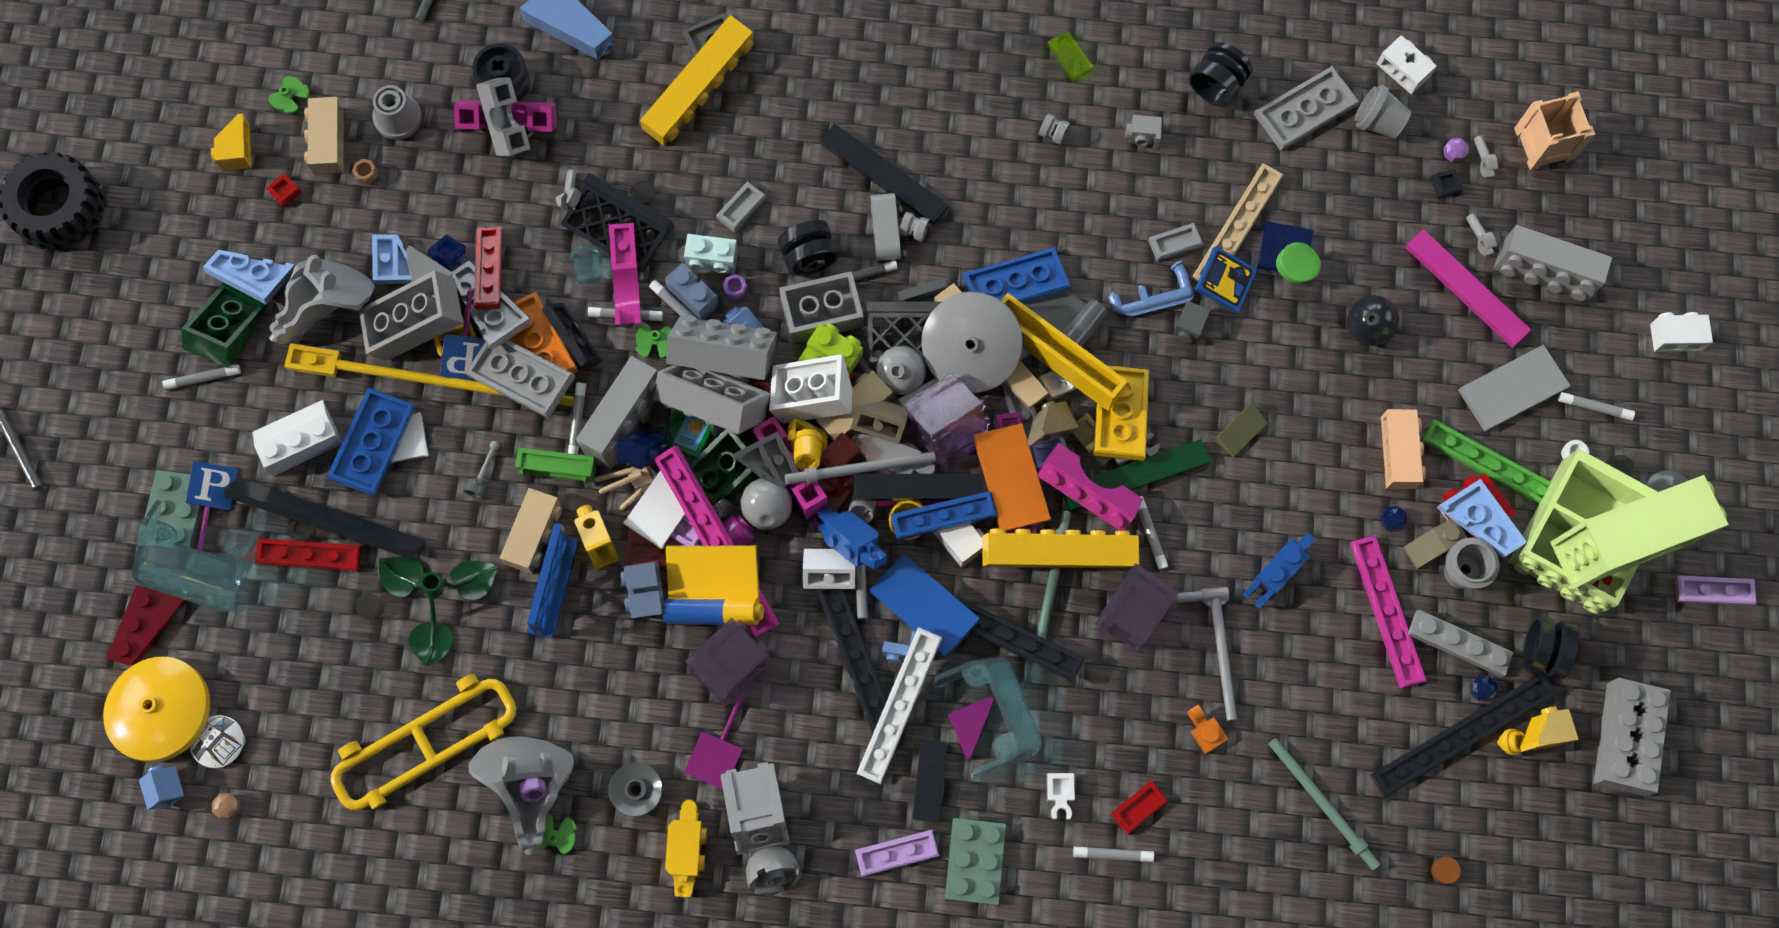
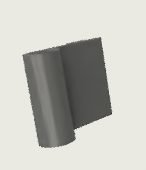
M1069 291L1024 304L1081 347L1108 317V312L1102 304L1094 300H1090L1085 304Z

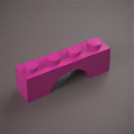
M459 100L454 104L455 129L488 128L480 100ZM511 103V113L515 122L518 125H524L525 130L552 132L557 127L556 103Z
M775 416L753 428L754 437L757 442L778 431L794 461L791 443ZM800 482L786 485L806 520L817 514L819 509L828 507L827 496L818 482L811 484Z
M1060 443L1056 445L1046 458L1037 475L1119 531H1123L1135 518L1143 501V498L1123 485L1118 488L1108 489L1093 483L1083 472L1080 457Z

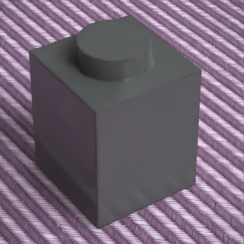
M1187 301L1173 335L1185 343L1192 342L1196 344L1210 309Z

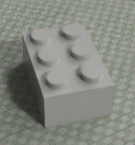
M852 271L779 288L791 343L809 340L819 323L824 326L827 323L832 324L840 332L864 327V316Z

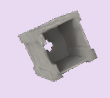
M773 763L757 764L758 768L740 772L732 769L726 771L725 774H721L730 832L734 839L737 855L769 846L790 844Z

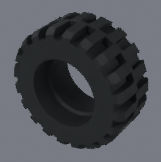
M47 152L37 153V157H32L31 155L24 158L25 161L21 164L16 163L12 167L14 170L11 173L7 172L3 178L5 184L0 185V194L2 195L0 196V214L14 232L29 245L33 244L39 249H46L47 247L49 250H59L60 246L64 249L73 246L72 243L76 241L80 243L85 240V235L93 233L95 223L99 224L102 218L99 213L104 211L105 203L102 201L104 194L99 187L100 184L81 162L76 161L72 156H63L60 152H51L50 155ZM55 187H69V196L62 208L47 216H34L36 202L43 193Z

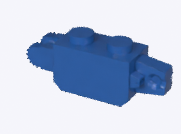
M830 507L819 509L818 516L822 520L818 523V530L824 534V542L829 547H832L844 559L850 561L856 567L866 564L876 569L886 563V554L878 547V532L852 512L844 511L838 514L830 509Z
M1307 533L1299 542L1295 539H1290L1252 581L1254 583L1243 595L1248 598L1256 591L1257 587L1263 590L1266 594L1261 596L1255 605L1260 609L1269 598L1275 596L1308 560L1311 553L1306 549L1313 543L1315 538Z

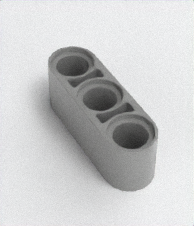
M895 193L870 195L876 262L901 260Z

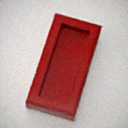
M1151 780L1115 809L1111 816L1128 835L1168 802V799Z

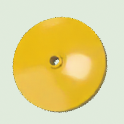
M154 657L138 662L127 669L116 680L107 696L103 715L107 736L117 750L135 760L153 763L172 759L186 751L204 730L210 712V694L201 674L181 660L171 657Z

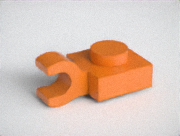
M1199 705L1187 711L1188 716L1197 727L1191 731V734L1204 754L1228 740L1214 717L1208 721L1206 720L1205 714Z

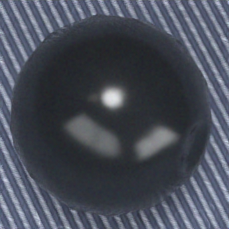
M1369 295L1362 297L1348 311V330L1353 338L1363 345L1376 346L1384 344L1398 330V311L1393 303L1383 296Z

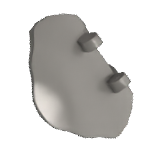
M311 255L308 260L295 265L291 278L286 285L285 307L283 311L276 314V321L270 325L272 334L269 339L277 344H286L291 341L300 342L303 331L310 324L319 319L334 317L333 311L341 307L360 310L371 298L375 289L374 283L366 275L347 265L320 259L318 255Z
M515 736L500 738L482 747L469 762V773L502 798L511 815L518 845L525 854L533 855L541 846L545 832L546 815L554 804L559 790L569 778L574 767V760L570 752L553 743L530 737ZM530 778H539L545 781L546 796L536 802H526L520 797V784Z

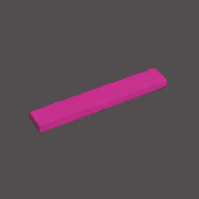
M1424 229L1407 243L1405 248L1511 348L1531 331L1523 321Z
M1376 535L1352 541L1350 546L1400 689L1426 682L1427 680L1412 637L1407 635L1409 628Z

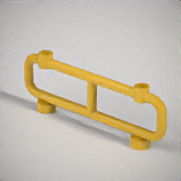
M475 673L469 674L456 682L461 692L460 694L368 747L361 749L358 741L350 742L341 747L338 753L343 761L335 766L330 780L332 788L341 804L349 810L358 811L368 806L375 810L387 803L385 796L485 738L489 737L490 741H494L505 734L503 728L509 725L516 715V704L507 687L497 679H486L479 682ZM488 689L496 690L506 708L504 716L489 722L482 729L436 755L422 727ZM412 733L426 761L382 787L370 791L359 800L351 799L341 780L343 773Z

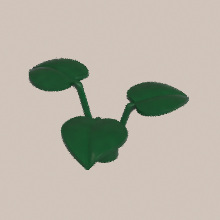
M403 556L379 559L378 570L380 580L389 594L394 597L405 598L411 595L415 587L416 589L422 588L423 594L429 598L431 625L426 623L419 624L409 635V647L423 665L430 666L441 661L449 653L453 644V633L450 627L444 624L436 625L434 600L443 594L445 586L450 589L457 588L459 596L465 600L476 601L484 598L493 586L498 571L496 565L485 561L462 562L452 569L450 577L454 584H451L446 579L442 580L440 575L435 572L424 574L422 564L417 559L412 560Z

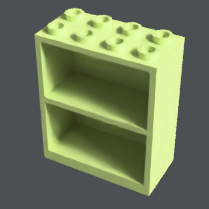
M1578 449L1560 463L1550 486L1547 488L1542 501L1539 503L1522 535L1527 543L1513 552L1508 563L1512 564L1519 573L1524 575L1530 574L1537 578L1539 584L1548 588L1553 587L1560 591L1562 597L1583 604V608L1591 613L1600 614L1619 605L1639 565L1610 575L1613 579L1611 585H1605L1602 579H1600L1597 588L1592 585L1594 583L1592 582L1572 590L1550 542L1584 520L1658 492Z
M1705 475L1584 520L1552 540L1550 543L1572 590L1686 547L1729 525L1726 512L1723 507L1719 506L1714 496V488L1706 480Z

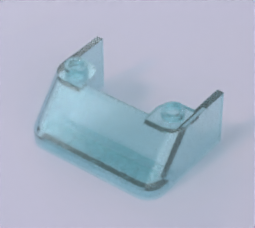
M156 500L140 523L132 577L135 582L141 586L219 611L227 612L232 610L239 599L253 564L259 533L254 531L244 548L234 547L230 549L226 559L176 543L178 535L174 527L159 521L162 501Z
M994 657L974 660L935 675L933 682L935 688L962 677L972 687H981L989 684L1009 731L997 737L993 744V751L997 760L973 769L970 775L972 780L1032 757L1039 752L1042 745L1040 734L1013 669L1005 658Z

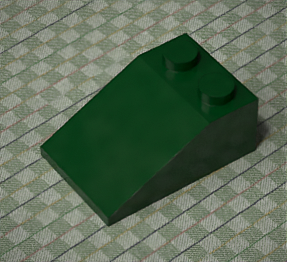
M222 283L181 328L182 349L228 368L242 352L268 303L264 304L232 286Z
M725 429L689 465L714 510L725 504L744 490L751 482L760 477L733 456V454L755 443L746 431L740 434H731Z

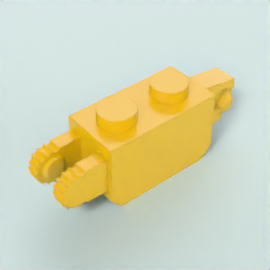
M689 799L683 801L684 803L680 810V820H673L668 825L665 869L674 878L675 897L692 898L695 880L699 878L700 871L704 872L705 855H701V846L707 842V828H703V823L698 821L697 804Z

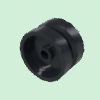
M496 43L488 45L478 52L472 65L476 83L479 84L495 78L510 77L517 102L523 99L529 91L531 81L524 58L518 49L509 44Z
M824 220L805 221L788 228L777 239L782 255L786 257L785 264L790 275L799 277L812 275L830 267L838 260L839 251L835 242L831 240L832 233L827 222Z
M1536 616L1528 628L1523 645V669L1536 674H1540L1545 670L1546 675L1549 677L1565 679L1573 667L1578 650L1579 631L1577 625L1560 621L1555 625L1554 620L1551 618Z

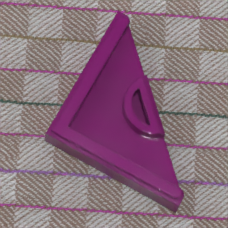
M993 696L948 714L966 760L972 756L994 701Z

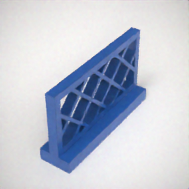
M554 523L527 621V633L529 635L552 640L554 639L579 545V540L570 538L562 524Z

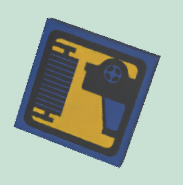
M1216 246L1212 249L1194 290L1228 310L1237 313L1242 306L1257 269Z

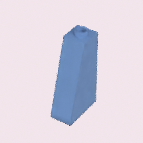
M528 0L520 7L525 22L597 60L601 56L610 53L613 46H615L613 34L578 0Z

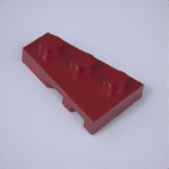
M136 585L106 659L127 666H133L138 663L154 644V639L164 627L167 628L172 622L171 618L188 601Z

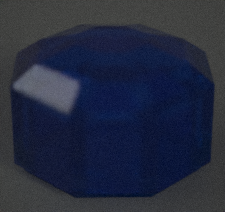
M1399 506L1388 507L1380 516L1382 526L1389 532L1400 531L1407 522L1406 512Z
M1478 676L1470 684V694L1477 701L1488 702L1497 694V683L1490 676Z

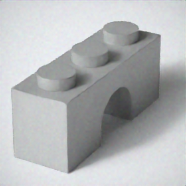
M510 77L495 78L476 84L496 156H511L529 150L530 145L524 125H518L511 113V103L517 102Z

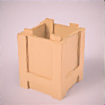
M1579 91L1570 93L1567 97L1545 102L1542 100L1533 102L1515 126L1517 137L1520 136L1528 157L1527 164L1530 170L1562 160L1566 162L1575 160L1595 136L1594 129L1589 125L1580 103L1582 99Z

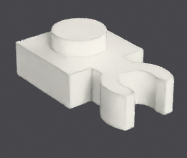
M1047 773V801H1055V806L1051 810V818L1056 820L1057 810L1062 809L1066 812V820H1070L1072 811L1067 805V801L1075 800L1074 773Z

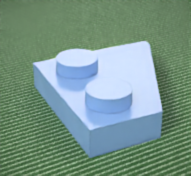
M397 234L372 235L373 283H411L407 265V251L404 249Z

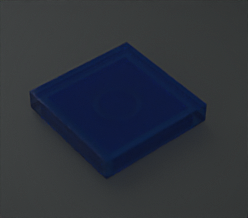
M1265 221L1257 268L1278 272L1276 267L1278 254L1287 245L1295 242L1305 243L1311 247L1313 230Z

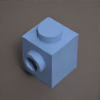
M164 765L152 767L139 780L147 810L172 806L184 797L176 766L164 768Z

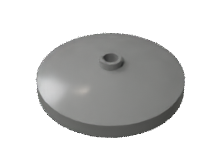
M962 292L942 301L929 315L922 333V352L928 368L943 384L961 392H983L1000 385L1012 374L1022 353V331L1015 314L1000 299L983 292ZM967 340H973L975 347L968 348Z

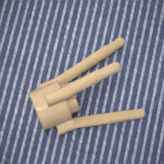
M639 463L631 468L595 477L594 482H599L629 474V477L600 489L599 493L603 494L629 482L635 488L640 487L638 491L620 506V510H624L646 492L651 485L650 483L654 480L653 473L646 463L643 465Z

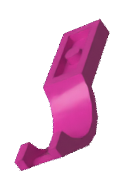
M634 223L609 225L615 298L616 327H621V324L635 323L636 326H641Z

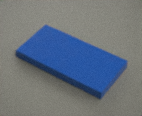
M1055 247L962 273V278L968 292H983L1000 300L1009 293L1022 304L1071 291V284Z
M368 388L329 470L327 479L376 497L414 414L416 405Z
M905 554L870 589V593L913 631H917L919 627L942 637L937 652L945 659L981 621L978 616Z

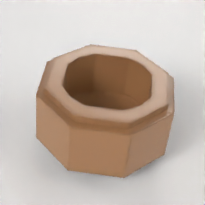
M361 159L356 162L352 170L357 181L367 185L375 181L378 175V170L374 163L367 159Z
M231 793L219 794L212 801V812L219 819H233L240 812V800Z

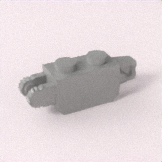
M857 432L854 433L849 444L850 449L865 457L864 462L921 454V451L911 443L897 444ZM930 462L875 472L880 474H935V465Z

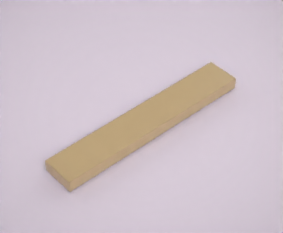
M1262 163L1194 273L1193 281L1198 283L1214 247L1218 246L1235 256L1284 174Z
M953 283L935 296L934 301L942 302L962 292ZM969 340V342L975 347V342L973 340ZM1019 360L1012 374L1004 381L1028 410L1048 396L1047 390L1021 360Z

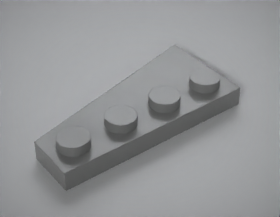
M468 261L452 271V278H455L457 292L465 306L468 290L472 289L473 291L470 315L490 351L531 324L530 318L502 291L500 309L475 310V266Z

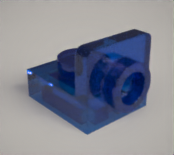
M446 234L428 249L427 257L450 271V266L465 254L466 246Z

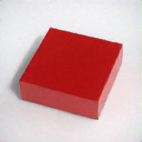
M285 173L266 187L268 193L283 208L302 193L301 189Z

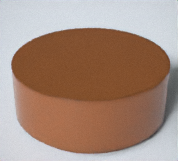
M1441 857L1435 860L1431 869L1434 879L1441 884L1454 883L1461 874L1458 862L1451 857Z

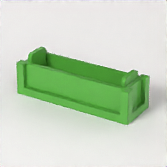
M518 448L515 468L519 469L518 473L524 478L526 474L580 480L585 485H588V482L594 483L597 462L594 456Z

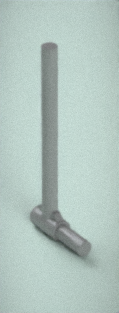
M1228 587L1176 593L1177 603L1202 601V603L1212 609L1227 721L1237 720L1222 613V606L1229 601Z

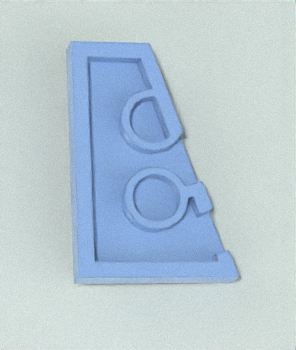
M218 250L203 266L205 273L267 304L291 277L295 264L286 263L281 265L269 259H263V261L248 258V255Z
M1481 479L1437 507V509L1477 539L1487 542L1503 558L1527 543Z

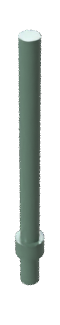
M1062 511L1059 529H1056V534H1065V531L1069 530L1072 512ZM1050 568L1036 634L1045 639L1061 568Z
M1275 738L1268 743L1351 844L1349 846L1356 855L1359 854L1372 871L1376 869L1380 863L1367 848L1368 844L1366 841L1355 834L1279 740Z

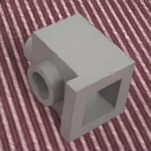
M1133 115L1131 124H1126L1125 138H1129V143H1135L1138 146L1153 145L1152 149L1157 150L1161 140L1162 117Z

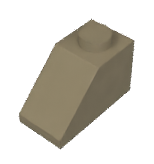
M887 401L859 405L850 429L899 444L906 425L909 408Z
M1050 401L1041 406L1042 410L1033 418L1027 442L1029 446L1052 442L1060 437L1065 439L1079 428L1066 401L1060 403Z
M1450 519L1403 548L1415 568L1418 569L1448 553L1454 544L1462 539H1466L1467 536L1460 525Z

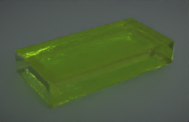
M1068 31L1048 41L1047 46L1072 81L1093 70V65Z

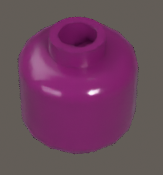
M730 516L723 523L735 546H747L754 539L752 531L755 528L743 516Z

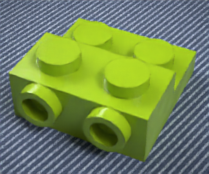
M819 323L798 361L842 354L848 374L850 375L863 355V347L860 346L861 342L855 337L849 335L845 338L838 334L840 331L834 325L827 323L824 326Z

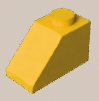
M237 114L214 138V148H211V157L213 162H216L222 171L251 168L250 124L243 114Z
M1557 706L1542 709V715L1531 718L1520 749L1521 752L1559 746L1579 740L1570 710L1558 711Z

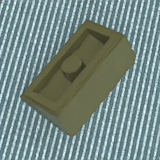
M1251 402L1217 436L1215 441L1234 457L1267 425V422Z

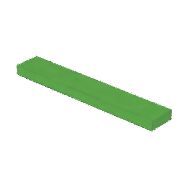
M1435 419L1431 422L1421 441L1480 474L1486 473L1491 480L1537 505L1542 501V497L1551 484L1550 481Z

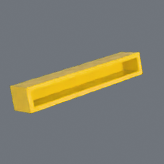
M730 15L641 118V129L662 145H665L668 141H673L679 133L680 126L683 123L687 124L692 119L693 111L697 106L704 105L709 98V92L721 85L728 70L732 71L739 62L738 58L743 53L746 54L750 51L754 43L753 31Z
M1007 293L1001 301L1013 311L1018 319L1023 337L1022 348L1109 411L1123 395L1128 381Z
M990 529V533L982 536L983 567L1133 569L1139 566V535H1130V531H1115V535H1105L1103 530L1090 531V535H1082L1080 530H1066L1065 534H1056V530L1047 529L1040 530V534H1031L1030 529H1017L1015 533H1005V529Z

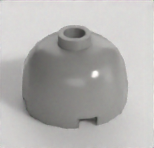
M894 346L886 350L879 358L876 374L892 390L893 394L907 395L916 391L923 384L927 375L926 363L923 356L915 349L908 346Z
M769 846L759 849L751 856L746 866L748 888L750 891L754 889L757 895H770L784 891L782 885L790 882L791 886H793L801 877L800 868L794 855L788 849L780 846Z

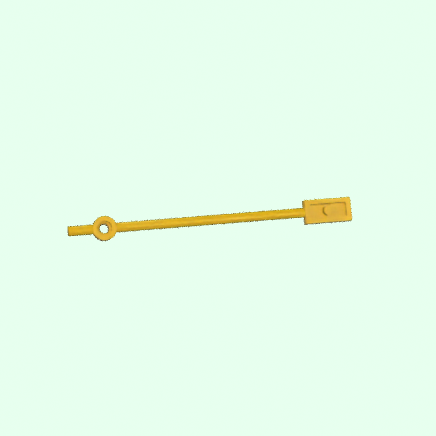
M290 343L284 365L287 370L335 378L337 370L502 395L477 381L441 377L439 375L340 360L342 354L339 351ZM564 395L558 405L573 407L574 397Z

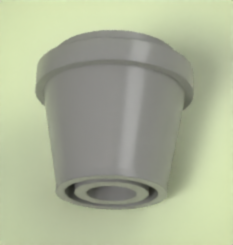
M393 85L384 86L374 94L372 118L376 129L381 135L389 139L400 140L413 135L418 130L422 122V111L414 98Z
M1380 85L1373 87L1366 95L1354 120L1357 121L1356 127L1363 131L1367 129L1395 139L1407 124L1411 110L1389 92V88Z
M1477 538L1462 539L1454 544L1447 553L1444 568L1446 580L1450 585L1458 589L1478 590L1485 588L1498 575L1499 558L1495 550L1487 542ZM1461 566H1465L1468 569V574H1464L1461 571Z

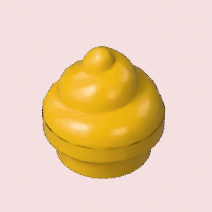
M1507 729L1499 737L1497 744L1507 754L1518 755L1521 752L1520 745L1525 735L1517 729Z

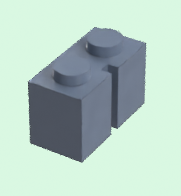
M681 263L665 278L667 290L698 319L704 320L719 306L717 295L702 280L699 282L698 277L684 263Z
M654 561L624 566V572H621V582L623 587H627L629 594L625 598L626 612L631 613V618L663 614L664 596L659 562Z

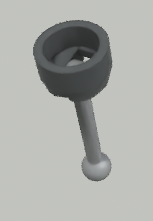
M498 441L490 443L491 449L478 477L472 478L466 483L463 492L476 499H482L486 490L482 479L494 452L500 448Z

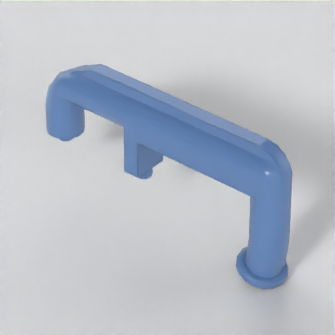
M1183 260L1171 266V270H1174L1181 289L1148 297L1145 286L1139 285L1138 292L1141 300L1124 305L1121 303L1119 294L1112 292L1111 296L1108 297L1112 309L1117 314L1135 317L1186 304L1187 301H1191L1194 297V292L1183 265Z

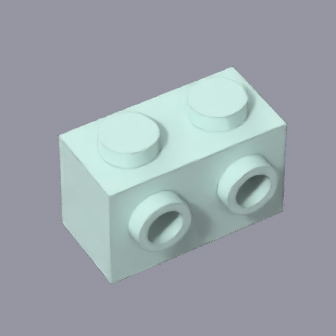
M687 234L684 260L688 268L735 274L738 255L736 240Z

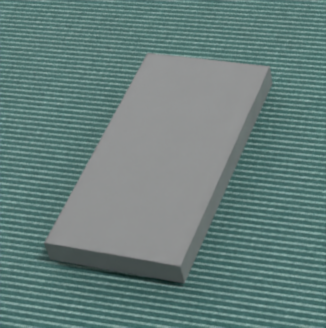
M1333 66L1255 110L1254 116L1280 151L1356 108L1360 102Z
M509 340L490 351L485 342L465 372L473 380L548 419L575 379L573 373Z
M1542 345L1462 386L1458 391L1484 432L1568 389L1570 384L1545 346Z

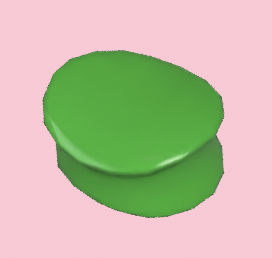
M1295 242L1287 245L1278 254L1276 267L1278 272L1287 281L1301 284L1317 277L1321 270V261L1317 253L1305 243Z

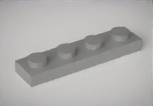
M1421 610L1415 612L1407 634L1500 677L1506 675L1513 652Z

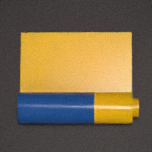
M757 545L666 546L668 598L663 604V620L666 625H757L759 620L763 619L764 609L759 599Z

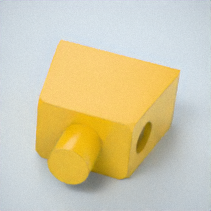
M590 505L578 508L577 514L579 518L575 519L574 522L595 569L599 570L619 561L620 559L599 511H593Z

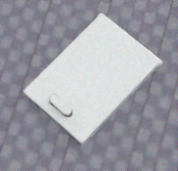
M420 412L413 414L391 463L429 456Z
M661 471L624 521V524L660 549H663L686 514Z

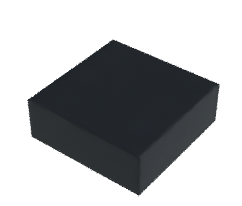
M1455 169L1432 174L1430 177L1438 199L1461 194L1463 191Z

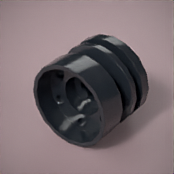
M1216 42L1209 47L1202 61L1191 72L1189 76L1190 86L1197 95L1208 103L1219 107H1226L1232 103L1240 87L1244 86L1246 80L1251 76L1253 72L1252 63L1236 47L1224 42Z

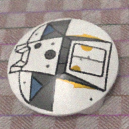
M215 715L208 717L204 730L190 746L195 760L201 765L221 769L238 757L242 747L245 745L246 739L241 727L235 720L227 716Z

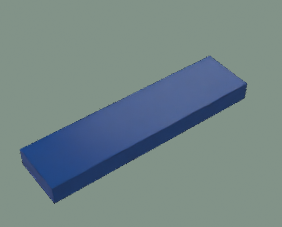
M988 491L891 514V521L896 540L899 541L995 518L997 514L991 492Z

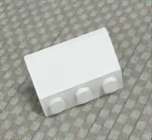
M841 354L774 365L772 369L769 411L782 424L790 423L794 418L810 420L851 413L853 390L844 356Z
M323 400L253 431L255 449L263 467L272 476L342 445L340 435Z

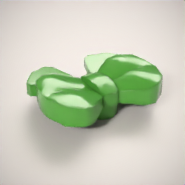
M287 76L283 78V86L279 88V92L272 93L269 96V102L274 109L285 114H293L298 111V106L291 99L294 96L307 99L310 92L308 86L303 85L299 79Z
M643 325L636 333V351L638 354L647 358L653 345L658 346L660 358H666L668 335L672 329L667 326L660 331H652L648 326Z
M547 814L543 841L538 850H543L551 845L556 846L563 854L570 853L576 841L574 831L577 830L575 822L566 817L560 825L559 831L553 830V816Z

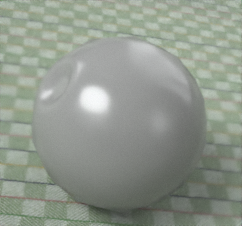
M762 478L751 482L745 488L740 501L741 510L747 522L762 530H772L781 526L789 519L793 509V498L786 485L783 487L776 486Z

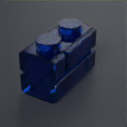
M641 427L619 440L616 460L618 463L630 464L631 467L640 470L650 464H655L654 458L669 448V445L666 444L667 436L657 431L653 433V430Z

